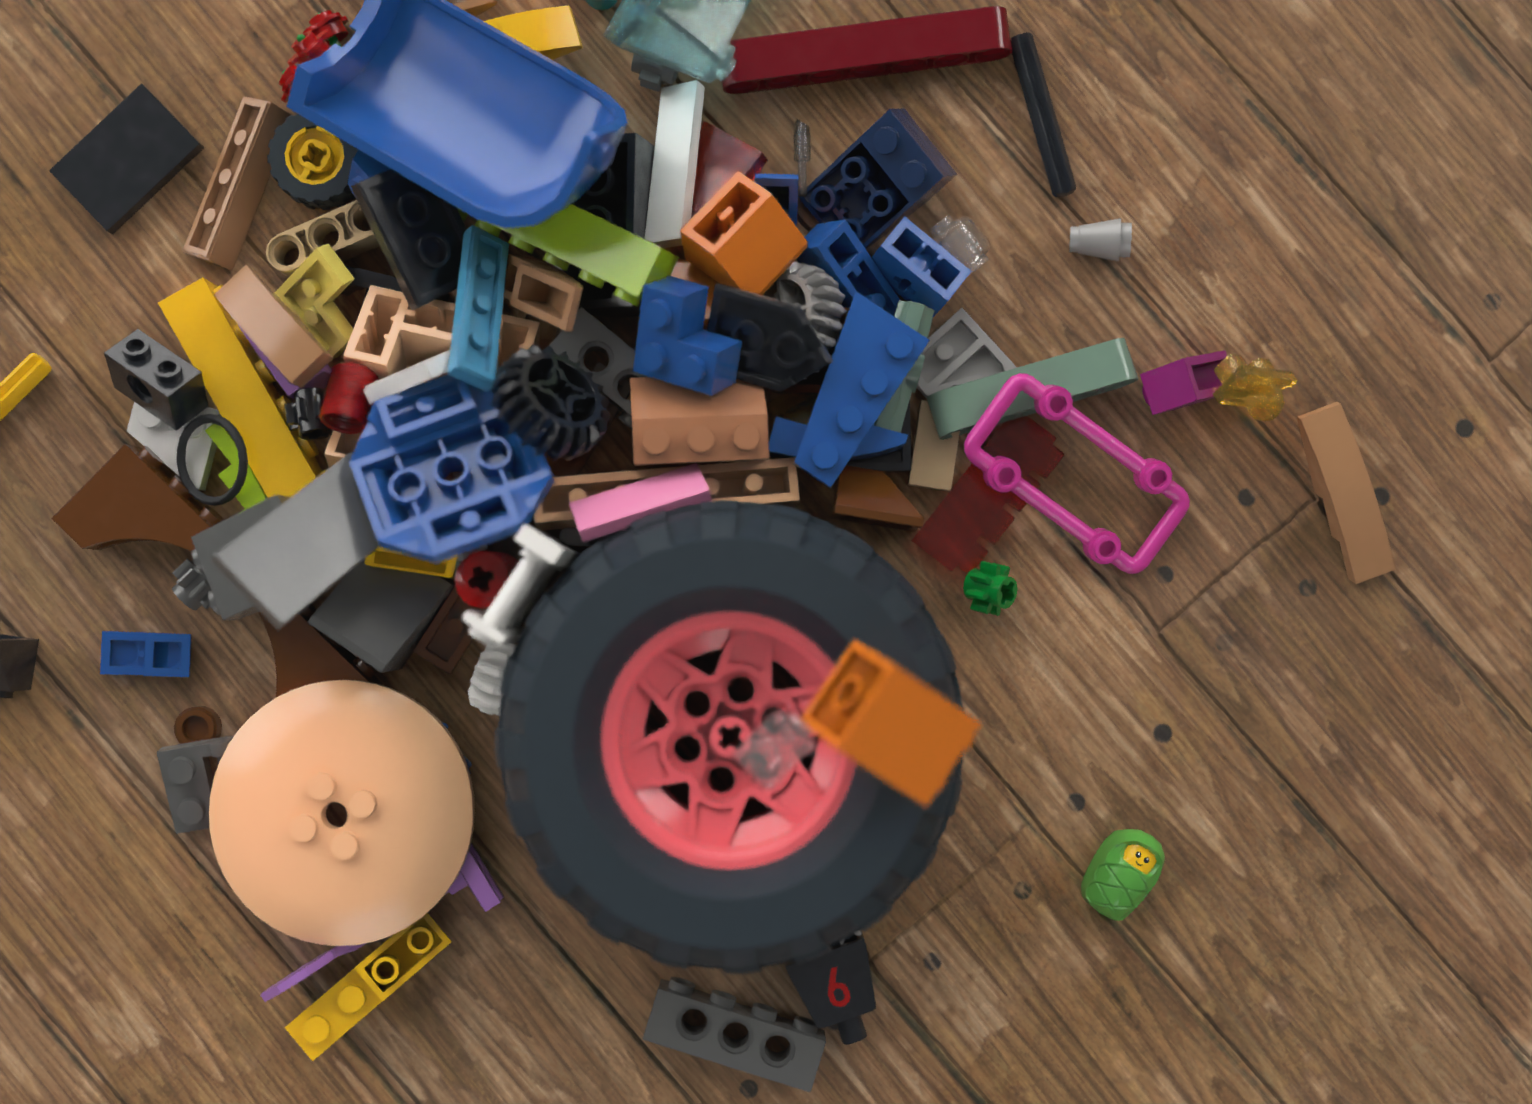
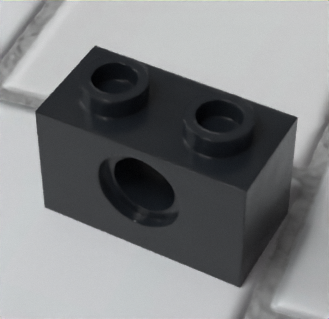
M135 330L104 352L114 388L174 430L180 429L209 406L201 371L141 330Z

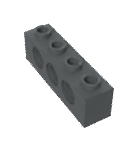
M581 307L576 314L572 332L562 330L549 346L553 348L557 355L565 351L568 359L574 363L580 360V367L586 372H592L584 365V358L589 352L601 351L607 355L609 359L607 368L601 372H594L592 380L594 383L604 386L601 395L606 397L611 404L622 412L618 419L632 430L631 400L621 397L617 387L623 379L649 376L633 372L635 350Z
M671 977L670 981L661 979L642 1040L811 1093L826 1044L825 1030L818 1029L812 1019L803 1016H795L794 1020L778 1016V1010L762 1003H754L753 1007L737 1003V998L734 995L720 990H712V993L708 994L696 990L694 983L683 978ZM689 1009H698L705 1014L707 1020L702 1025L691 1026L686 1023L683 1014ZM740 1022L746 1026L748 1033L743 1038L732 1039L727 1036L724 1028L729 1023ZM774 1035H781L789 1041L788 1047L781 1052L771 1051L765 1043Z

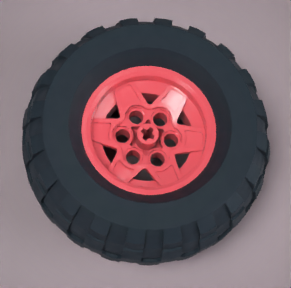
M718 500L683 506L669 511L664 510L632 522L627 529L615 532L607 539L597 542L584 551L570 564L569 569L558 578L548 592L541 596L525 621V629L518 640L514 653L509 657L503 673L500 687L502 699L499 709L498 728L495 729L496 762L502 773L508 817L517 837L523 839L529 853L535 860L538 867L536 871L546 886L559 899L564 898L576 911L582 914L588 921V926L616 944L619 942L625 943L634 949L652 956L651 960L667 966L687 969L688 966L721 969L726 974L761 972V968L780 965L790 961H795L799 964L815 959L832 951L834 945L849 938L860 930L865 932L878 923L893 909L892 905L907 890L914 880L918 881L933 860L938 850L939 839L945 830L949 817L954 814L959 800L963 780L961 779L963 754L948 774L943 789L934 795L928 806L925 807L835 749L800 721V719L854 639L891 661L965 712L952 652L916 589L902 574H899L884 558L878 555L872 547L857 536L844 529L841 530L826 521L812 517L805 512L778 505ZM723 650L713 675H707L686 662L707 652ZM774 660L788 670L802 687L774 689L772 687V661ZM746 677L753 683L754 693L749 700L738 702L729 695L728 685L733 678ZM696 690L707 694L711 702L710 710L700 716L690 713L685 705L687 695ZM654 701L668 718L669 723L667 726L648 735L649 714ZM769 708H780L788 716L787 725L778 732L768 731L762 724V715ZM724 725L731 729L738 725L741 728L739 738L742 743L737 745L731 742L727 746L721 743L723 733L720 727ZM689 735L698 740L701 746V752L698 757L687 760L678 755L676 742L682 736ZM816 736L812 760L808 770H806L793 753V748ZM759 753H771L776 757L778 768L773 774L762 776L754 771L752 761ZM717 767H726L733 772L735 782L730 788L719 790L710 783V772ZM682 782L688 783L690 786L689 805L676 797L666 785ZM750 797H754L770 807L760 813L740 817L745 803Z

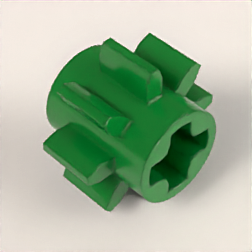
M981 561L980 569L974 568L969 571L964 580L963 591L967 599L973 600L970 606L971 610L987 615L989 613L999 616L1001 608L1007 609L1013 604L1017 596V582L1013 577L1008 576L1010 572L1009 566Z

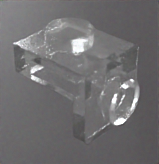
M781 711L772 713L731 756L764 790H770L803 755L810 754L817 746L809 738L812 732L801 718L794 713L787 715Z

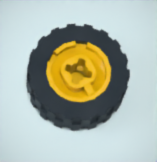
M299 114L295 116L290 115L285 119L286 122L281 126L278 125L274 131L273 139H270L268 146L270 154L267 155L268 163L271 165L272 170L270 172L272 177L279 183L278 186L299 204L302 203L307 208L314 210L315 208L331 210L332 207L336 206L339 208L346 205L345 203L350 199H355L348 185L352 159L358 151L357 148Z

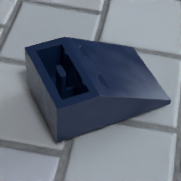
M905 108L889 109L806 187L798 197L819 224L846 220L865 249H868L896 227L904 216H910L950 182L957 173Z

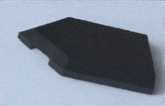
M721 283L715 284L707 331L742 341L736 379L783 392L833 362L800 306Z

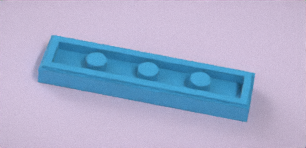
M471 225L464 232L447 375L487 392L492 388L496 379L509 243Z

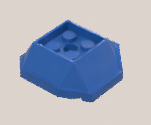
M445 375L374 402L368 416L369 422L358 440L349 463L375 536L382 548L433 563H439L518 533L523 524H529L554 484L553 475L544 453L537 456L534 447L529 444L521 447L522 439L516 434L507 435L509 425L497 420L500 410L491 405L494 399L491 389L486 392L450 375ZM463 472L462 476L454 481L445 480L450 473Z

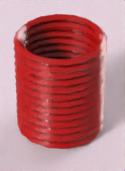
M345 362L334 365L331 369L319 415L320 421L326 427L340 433H363L369 422L368 416L374 404H369L363 389H365V386L379 380L376 373L368 367L356 363Z

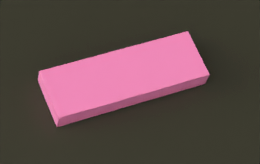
M697 463L579 499L570 502L569 505L581 540L586 542L627 529L632 522L647 515L712 500L706 481Z

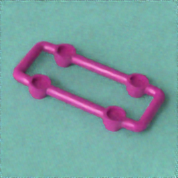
M1019 373L1011 376L967 435L964 442V452L967 459L983 471L984 481L990 488L999 492H1013L1081 541L1084 553L1089 559L1099 564L1111 563L1128 574H1136L1143 571L1186 515L1190 505L1188 493L1183 487L1172 480L1171 468L1165 462L1155 458H1142L1073 407V399L1067 389L1057 385L1045 386L1028 374ZM1020 391L1025 392L1034 399L1035 410L1041 417L1051 421L1063 420L1131 470L1134 482L1140 490L1150 494L1162 493L1172 501L1171 506L1133 557L1121 550L1120 539L1115 533L1105 528L1092 529L1021 477L1020 467L1014 460L1005 456L993 457L981 448Z

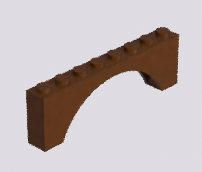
M124 444L51 518L82 549L102 550L114 545L134 541H160L192 551L195 549L192 536L224 521L223 517L208 505L202 507L195 501L189 490L182 483L181 478L176 475L172 478L162 468L165 463L148 446L140 448ZM312 604L307 606L279 630L260 611L258 612L270 638L275 658L277 677L276 698L293 689L330 680H360L383 684L375 676L378 673L377 669L358 656L355 657L345 647L308 623L316 612Z

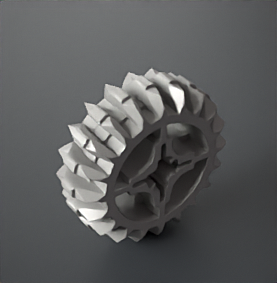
M793 262L763 296L800 306L830 355L831 348L837 345L836 338L838 332L842 331L843 328L840 320L848 312L841 305L845 295L839 291V283L829 274L825 273L823 269L802 262Z

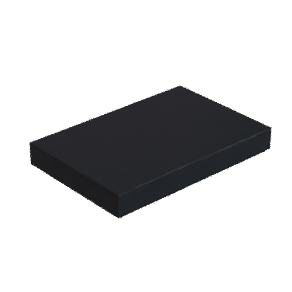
M141 83L57 162L49 172L107 232L114 234L205 147Z
M388 169L350 186L411 310L417 309L457 289L463 236L467 228L456 206L393 169Z

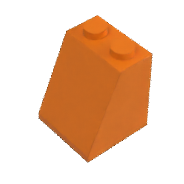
M855 639L800 719V721L835 749L925 807L928 806L934 795L943 789L948 774L960 756L970 748L974 735L982 724L909 673Z

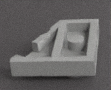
M961 308L928 338L930 341L922 353L925 359L917 389L927 398L940 390L1017 367L969 314Z

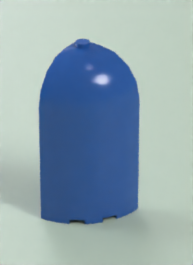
M365 0L361 10L350 25V28L355 33L343 47L333 44L320 57L297 65L286 106L474 218L503 228L537 225L577 200L595 182L601 172L609 166L628 124L625 110L608 93L580 75L446 0Z

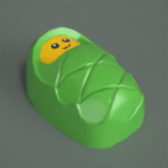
M1122 829L1113 831L1100 845L1086 870L1081 883V895L1084 900L1096 911L1115 921L1125 919L1145 899L1157 883L1165 859L1161 843L1152 835L1142 830Z

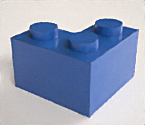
M673 276L643 285L633 372L710 396L736 383L742 341L703 330L708 286Z

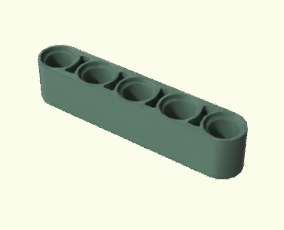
M1117 338L946 388L928 396L927 401L939 438L944 440L952 438L953 436L950 433L960 431L959 436L969 433L1004 383L1011 376L1019 373L1033 376L1045 386L1057 385L1067 389L1072 396L1073 402L1127 386L1139 378L1125 338ZM1020 391L997 424L1037 413L1034 407V399L1025 392Z

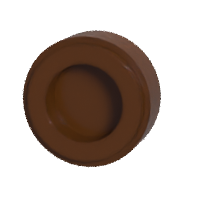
M196 706L184 710L179 714L174 725V733L180 744L219 738L222 732V722L219 715L213 709L205 706Z

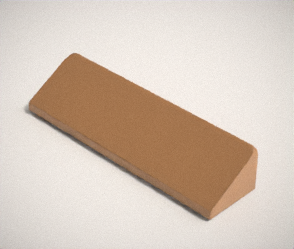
M243 97L184 245L183 253L224 269L232 270L234 268L271 175L270 170L272 169L267 155L270 154V148L268 147L270 139H273L274 131L278 125L281 126L286 122L285 119L291 115L290 113L272 102Z

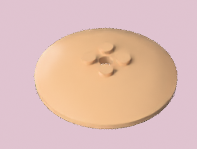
M330 680L308 684L275 698L259 709L237 731L227 746L214 776L209 805L210 834L218 864L225 879L243 904L262 921L288 936L306 942L331 946L359 945L389 937L422 918L443 898L458 877L471 845L475 821V798L469 769L458 744L447 728L434 714L413 698L384 685L360 680ZM332 802L341 803L347 810V821L341 827L334 826L327 820L326 810Z

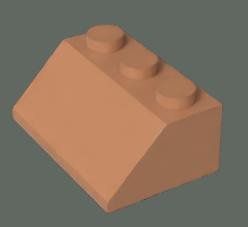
M652 377L630 378L634 466L744 462L769 459L768 420L764 387L736 379L735 384L710 396Z

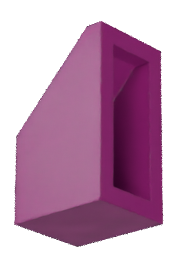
M1225 350L1183 358L1140 374L1143 383L1142 394L1145 402L1150 406L1152 415L1173 411L1238 391Z

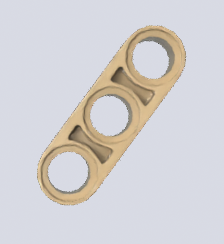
M355 200L277 234L267 244L266 256L272 267L289 278L317 247L323 245V239L330 232L337 231L339 233L338 241L332 248L342 262L377 248L380 245L372 230L362 231V222L366 217L358 201ZM298 248L299 257L297 261L292 265L285 266L284 257L286 253L291 249Z

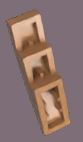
M1334 402L1297 416L1314 492L1323 498L1331 536L1340 542L1348 579L1355 584H1359L1396 570L1377 498L1341 403Z

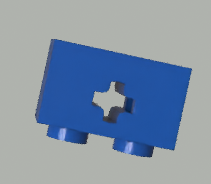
M905 216L871 257L895 292L906 301L921 303L933 309V317L950 300L972 272Z

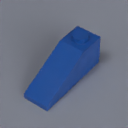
M838 220L817 224L805 236V239L808 241V247L796 260L799 263L802 262L823 269L825 273L829 274L839 283L838 289L845 295L841 303L843 308H850L857 291L894 316L900 299L846 220Z

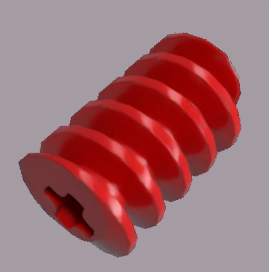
M492 551L469 553L456 570L454 579L456 591L461 599L469 605L478 608H488L492 605L519 562L507 553ZM490 572H492L494 579L489 582L487 587L485 580L491 576Z

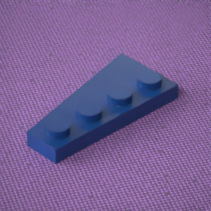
M857 291L855 292L834 350L833 362L829 364L794 461L795 466L828 488H831L930 341Z

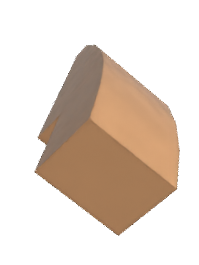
M508 253L504 298L510 300V306L564 331L572 332L583 289L580 283L562 270L538 258Z
M247 264L214 294L237 324L290 383L302 388L334 358L308 331V328Z

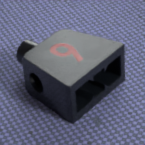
M862 931L860 936L853 934L845 939L844 944L837 943L832 947V951L820 957L799 964L795 961L785 963L787 973L818 1029L836 1024L842 1043L845 1045L856 1043L867 1037L861 1015L875 1010L876 1002L867 947Z

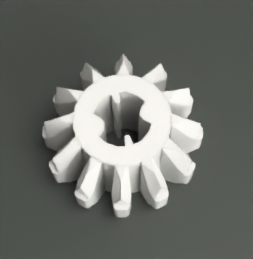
M495 641L492 647L487 645L485 651L480 654L479 661L475 665L473 676L470 679L471 685L468 690L471 706L479 708V711L489 715H499L502 694L500 693L502 677L508 659L514 653L516 645L511 643L500 645Z

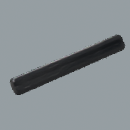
M1030 32L1018 34L1011 38L1012 56L1051 192L1055 198L1068 196L1076 190V183L1035 41Z

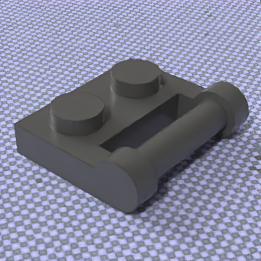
M234 736L165 746L156 752L176 834L210 828L209 805L214 778L209 756L217 757L219 765L227 746Z

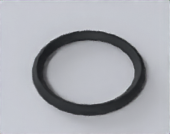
M214 414L200 415L191 420L184 428L179 438L176 456L178 472L182 483L189 493L203 504L217 506L233 500L243 487L248 471L246 446L237 428L229 420ZM206 423H214L223 427L231 435L238 450L239 470L237 478L227 493L217 497L207 496L200 492L191 481L186 467L185 457L188 440L197 427Z

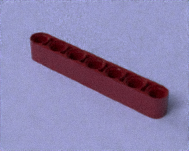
M990 6L735 39L720 44L717 51L723 91L728 94H744L991 62L1009 56L1012 53L1006 8Z

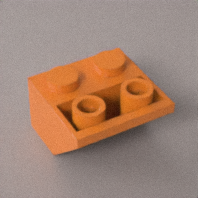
M739 171L680 230L685 259L718 283L763 295L808 247V241L775 197Z

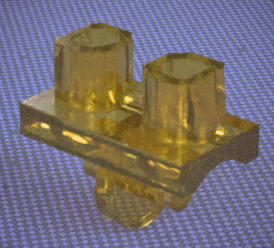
M1229 354L1214 369L1222 385L1213 395L1219 404L1247 407L1249 414L1254 419L1272 421L1280 414L1284 407L1281 391L1286 387H1293L1298 380L1291 371L1276 370L1269 359L1258 358L1247 365L1241 355Z

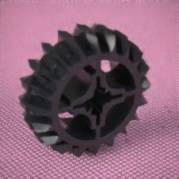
M536 345L526 350L521 348L508 361L502 364L491 388L494 394L491 405L500 410L497 420L509 425L507 435L516 434L522 439L521 447L529 444L534 447L537 456L547 452L553 461L560 457L570 461L574 457H578V455L582 457L585 453H588L604 436V432L608 428V420L611 417V414L606 409L610 401L601 395L604 386L594 383L592 380L594 372L584 371L580 367V360L574 363L568 359L565 351L557 355L550 346L543 350Z

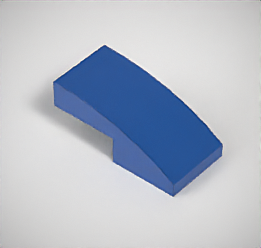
M102 631L100 674L190 677L192 634Z

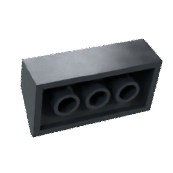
M636 132L624 133L609 166L601 172L588 190L571 204L644 239L655 146ZM570 264L568 270L565 271L554 265V267L573 277L583 288L577 312L582 307L592 316L612 318L640 316L642 299L638 306H635L613 295L617 286L605 281L601 289L579 278L580 268Z

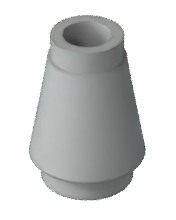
M1121 218L1079 225V227L1071 226L1069 252H1078V254L1118 262L1119 257H1130L1132 223H1121Z

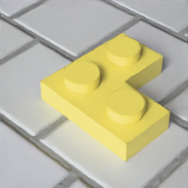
M327 243L317 247L277 289L275 294L308 328V331L335 359L346 350L353 327L333 301L355 278L330 244Z

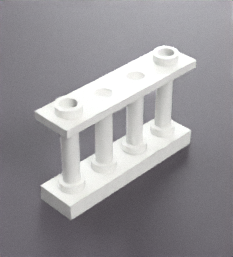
M523 524L514 538L515 541L524 546L520 552L523 558L488 611L465 612L461 619L472 625L468 633L490 647L493 646L495 641L500 645L518 643L525 629L521 624L556 571L562 572L563 568L569 569L570 564L581 553L569 545L563 544L552 534Z

